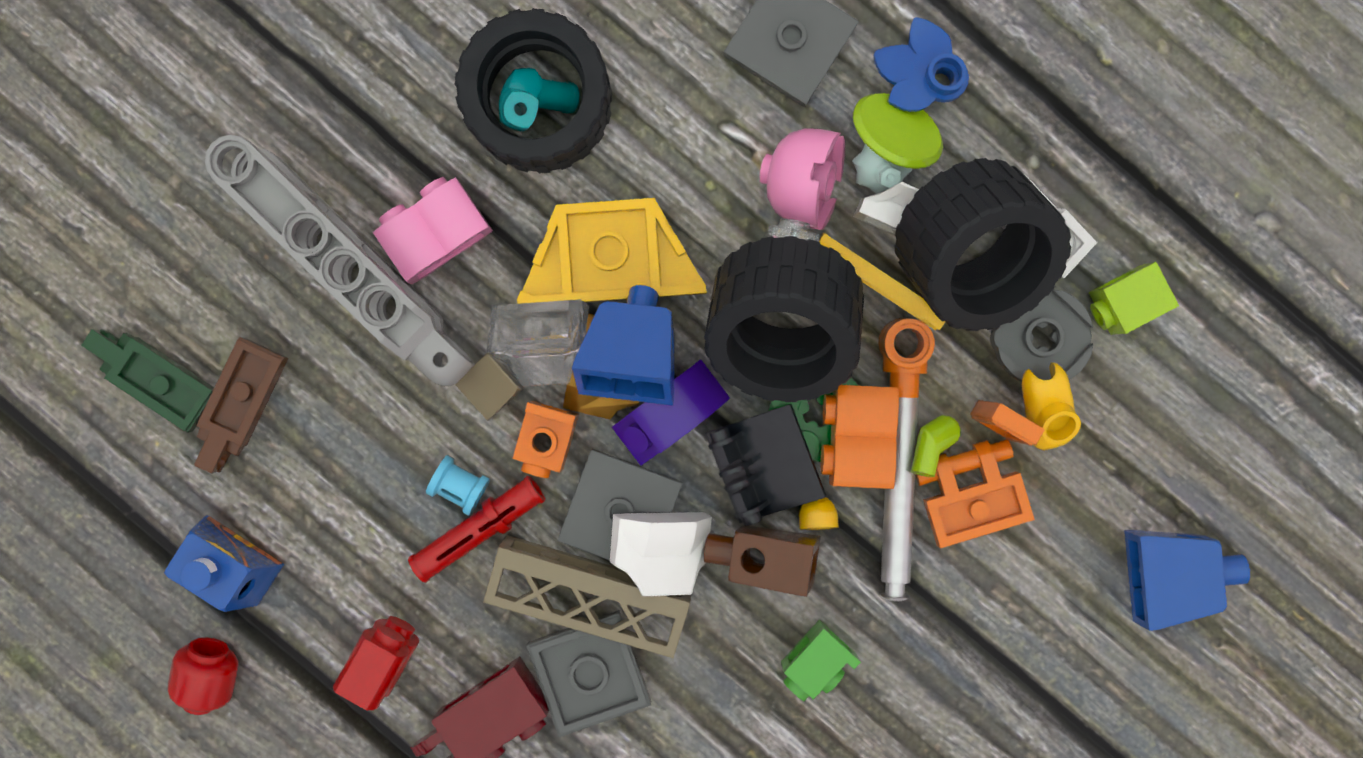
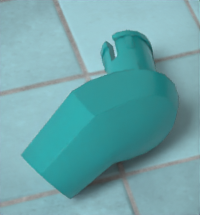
M533 68L514 69L508 76L500 93V121L508 128L524 132L534 122L538 108L561 111L566 114L573 113L579 102V89L573 82L566 83L542 79L536 69Z

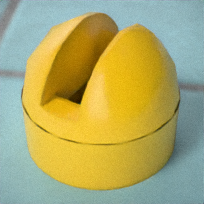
M825 497L803 504L799 510L800 530L839 528L838 513L833 502Z

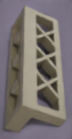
M506 535L498 547L483 603L674 658L690 606L691 595L642 596L631 577L617 567ZM504 569L523 574L532 590L518 598L498 592ZM536 578L548 582L540 586ZM558 585L571 588L580 604L565 612L554 609L545 592ZM584 592L596 596L587 600ZM537 597L540 604L530 602V600ZM606 599L619 602L627 618L614 625L602 623L599 621L592 606ZM631 606L637 607V608H640V609H643V610H641V611H639V612H637V613H634V611H633V609L631 608ZM584 611L588 618L578 616L577 614ZM654 613L674 618L668 642L647 636L639 621ZM632 625L635 632L626 630L625 628Z

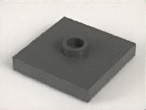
M756 0L724 50L723 56L801 106L806 107L859 21L826 0Z
M591 449L557 541L610 560L613 514L672 513L683 482Z
M620 610L598 617L600 622L614 625L623 620ZM571 628L529 641L526 645L558 737L651 706L652 701L632 646Z

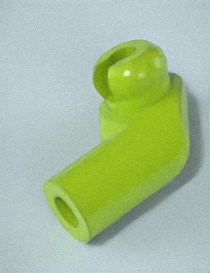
M942 415L920 427L911 473L925 477H935L940 453L954 445L961 435L959 423L953 417Z

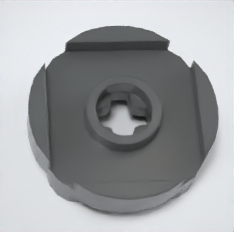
M1053 289L1032 311H1028L1012 323L1000 325L999 328L993 329L990 334V343L1001 367L1020 382H1022L1023 374L1027 369H1030L1039 379H1051L1049 370L1051 362L1062 366L1070 380L1082 371L1092 355L1093 344H1091L1092 334L1090 328H1093L1088 311L1078 299L1065 291ZM1047 325L1050 326L1053 330L1049 336L1053 342L1051 348L1048 349L1045 346L1035 348L1032 344L1034 336L1031 332L1036 326L1043 329Z

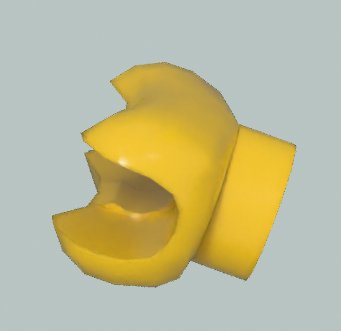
M1051 362L1049 365L1051 379H1039L1030 369H1027L1023 374L1021 384L1026 418L1045 429L1037 444H1032L1043 451L1069 443L1077 435L1081 427L1080 418L1075 412L1068 375L1062 366L1055 362Z

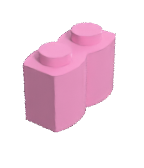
M444 177L432 181L420 191L422 199L415 205L407 209L403 204L398 205L379 218L381 226L373 234L401 276L409 284H414L428 276L493 231L456 177L448 182Z

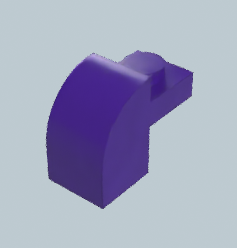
M700 359L674 379L673 406L644 402L611 428L640 466H642L693 430L725 404L730 397Z

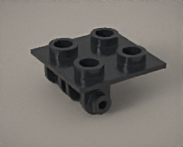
M792 404L705 433L709 442V450H712L720 471L718 472L719 476L724 481V489L728 492L734 507L735 518L739 520V523H743L744 526L761 521L763 516L827 497Z

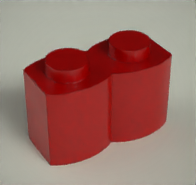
M389 616L388 619L376 620L372 628L365 629L333 685L334 692L365 710L379 708L384 697H388L391 694L419 644V638L413 634L415 631L414 627L394 616Z

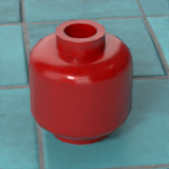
M209 637L194 639L177 650L172 660L167 687L170 699L186 712L193 715L208 714L225 706L230 702L234 693L239 667L236 654L223 641Z

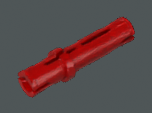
M528 475L524 480L498 498L489 497L481 503L482 509L448 530L444 535L416 554H412L408 558L412 571L419 580L427 583L430 578L468 554L497 532L505 534L512 529V522L538 504L545 502L546 498L541 488Z

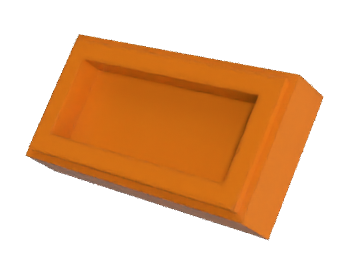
M978 400L970 413L973 420L1002 437L1030 446L1032 444L1036 445L1045 431L1044 428L997 402Z

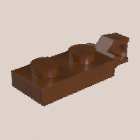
M239 337L196 425L200 427L197 438L205 442L194 466L211 474L220 473L230 454L235 456L241 454L244 446L248 445L289 358L247 338Z

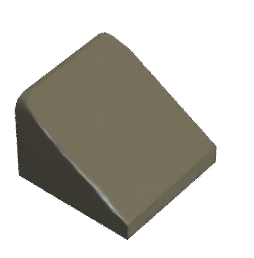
M487 352L455 384L487 421L524 389L492 352Z

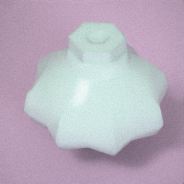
M866 144L863 150L852 160L857 171L856 183L870 188L875 194L884 192L899 184L912 171V168L901 167L883 159Z

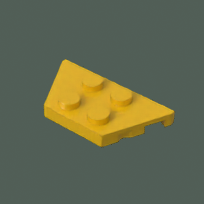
M655 198L558 204L554 208L547 225L545 237L542 243L539 244L532 261L533 266L523 290H520L517 306L528 307L627 300L630 288L636 285H645L657 291L659 297L706 294L707 291L703 279L695 269Z

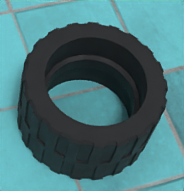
M535 8L527 11H521L520 9L509 11V14L499 18L495 17L488 21L487 25L480 31L477 30L470 38L467 48L462 51L458 60L460 64L458 72L455 73L454 83L457 88V96L455 97L457 107L462 112L463 121L468 130L488 152L505 165L509 164L517 170L524 172L537 171L539 174L551 173L552 170L566 169L571 167L574 162L579 159L583 160L591 153L590 150L596 143L599 144L604 136V129L609 124L612 89L605 62L602 60L596 43L590 40L586 31L578 24L575 25L570 22L566 16ZM531 51H550L564 56L576 68L582 83L580 108L574 118L564 128L552 135L536 139L518 137L503 128L493 114L490 104L492 84L499 71L513 58Z
M987 158L974 159L971 162H961L932 177V180L924 187L922 186L914 194L912 201L906 205L895 232V254L899 258L898 263L941 321H946L950 327L955 329L962 328L966 329V331L999 328L1000 325L1012 323L1028 311H1032L1055 288L1056 282L1062 277L1067 267L1066 262L1071 253V233L1061 213L1018 168L1010 166L1006 161L999 159L988 160ZM1006 225L1002 235L985 253L967 263L956 265L961 255L975 240L990 230Z
M771 236L740 246L739 250L731 252L725 258L724 264L718 268L715 276L704 335V349L706 356L710 359V365L731 386L741 389V392L748 395H755L764 400L797 402L807 399L808 401L819 398L821 395L832 393L842 383H846L852 377V372L859 363L864 307L861 277L857 276L855 267L850 261L845 260L841 253L811 239H799L797 236L777 238ZM766 312H786L806 317L817 324L796 329L780 328L764 323L755 318L754 315Z

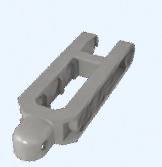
M226 135L219 137L211 143L205 157L206 169L211 178L380 343L403 360H409L428 379L441 386H453L458 383L475 365L468 354L443 331V318L436 309L407 283L390 264L281 158L266 149L257 148L254 144L240 136ZM232 149H242L243 151L232 162V177H230L223 170V158ZM322 231L321 240L317 245V236ZM358 264L359 273L356 280L352 282V270ZM393 297L396 302V310L393 316L389 318L386 313V306ZM444 354L448 358V362L445 366L442 363V357Z

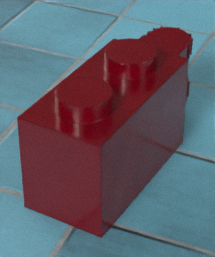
M519 656L440 708L431 720L435 729L418 740L410 748L415 756L419 757L426 755L444 741L452 753L447 758H499L506 751L503 746L518 735L524 741L546 725L544 718L547 717L549 709L542 689Z

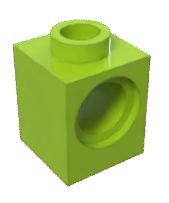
M1157 262L1139 265L1089 291L1094 302L1090 305L1091 313L1097 324L1103 330L1108 329L1110 335L1127 334L1179 307Z

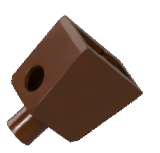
M743 525L735 531L734 537L709 533L705 544L704 562L729 566L728 581L732 583L807 597L815 581L821 536ZM751 548H756L763 553L765 558L764 564L756 563L751 558Z

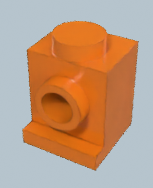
M536 401L527 402L526 413L512 459L523 462L522 472L537 477L549 478L551 470L560 473L564 469L579 414ZM538 433H546L550 436L552 445L548 451H540L535 447L534 438Z

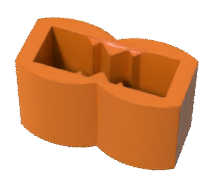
M840 385L837 390L833 391V395L825 394L823 424L831 425V444L822 445L821 474L829 475L830 485L894 489L899 412L898 387Z

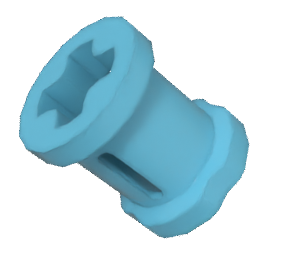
M446 455L433 474L427 486L426 494L431 497L438 494L462 507V512L470 516L482 498L490 478L484 475L480 478L455 465L454 458Z

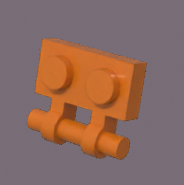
M1008 439L990 444L987 440L972 445V450L950 457L946 453L940 454L935 477L915 474L919 486L935 481L939 484L941 494L923 499L936 545L940 549L1035 520L1021 473L1015 471L1000 475L997 462L1014 457ZM979 468L983 481L958 489L954 475Z

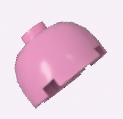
M801 129L794 131L779 142L773 155H765L760 169V182L767 184V198L775 213L786 222L823 230L829 222L837 198L830 197L835 180L841 182L844 167L845 140L844 136H839L841 133L823 129Z

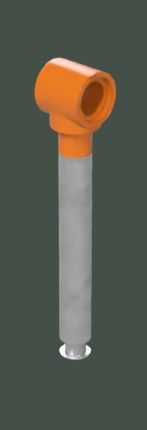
M898 318L890 321L882 329L878 341L879 349L883 356V372H890L889 387H898L899 389L894 489H885L881 581L885 582L886 585L885 593H881L880 596L889 601H904L910 597L905 594V584L910 583L915 489V474L911 473L917 443L920 374L927 373L928 360L932 356L935 347V339L931 329L924 322L911 318ZM910 329L916 334L918 345L914 353L902 357L895 350L894 340L900 331Z

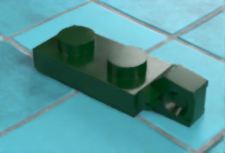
M91 329L81 346L104 360L100 367V370L106 374L104 379L183 431L189 433L195 430L212 394L213 386L139 337L123 333L119 339L104 329L100 331Z

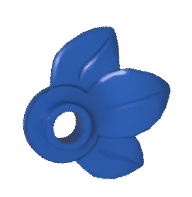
M918 17L913 19L909 30L908 45L888 46L874 52L873 58L879 74L887 82L895 85L889 95L888 103L900 110L917 112L924 110L934 101L944 103L954 101L963 94L968 86V70L963 60L952 53L950 36L942 28L926 19ZM935 75H946L950 80V85L940 84L935 79Z

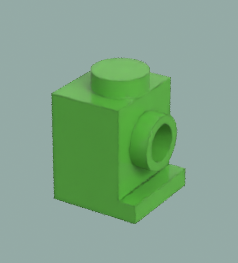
M818 620L781 661L783 672L787 675L783 683L802 701H805L809 696L814 700L821 691L829 693L837 686L845 674L842 668L846 663L855 669L861 661L854 650L822 621Z

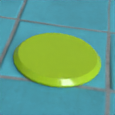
M886 93L870 94L858 101L853 111L854 126L860 138L873 152L895 165L912 169L926 168L938 161L943 151V140L937 125L924 110L917 112L900 110L888 103L890 94Z

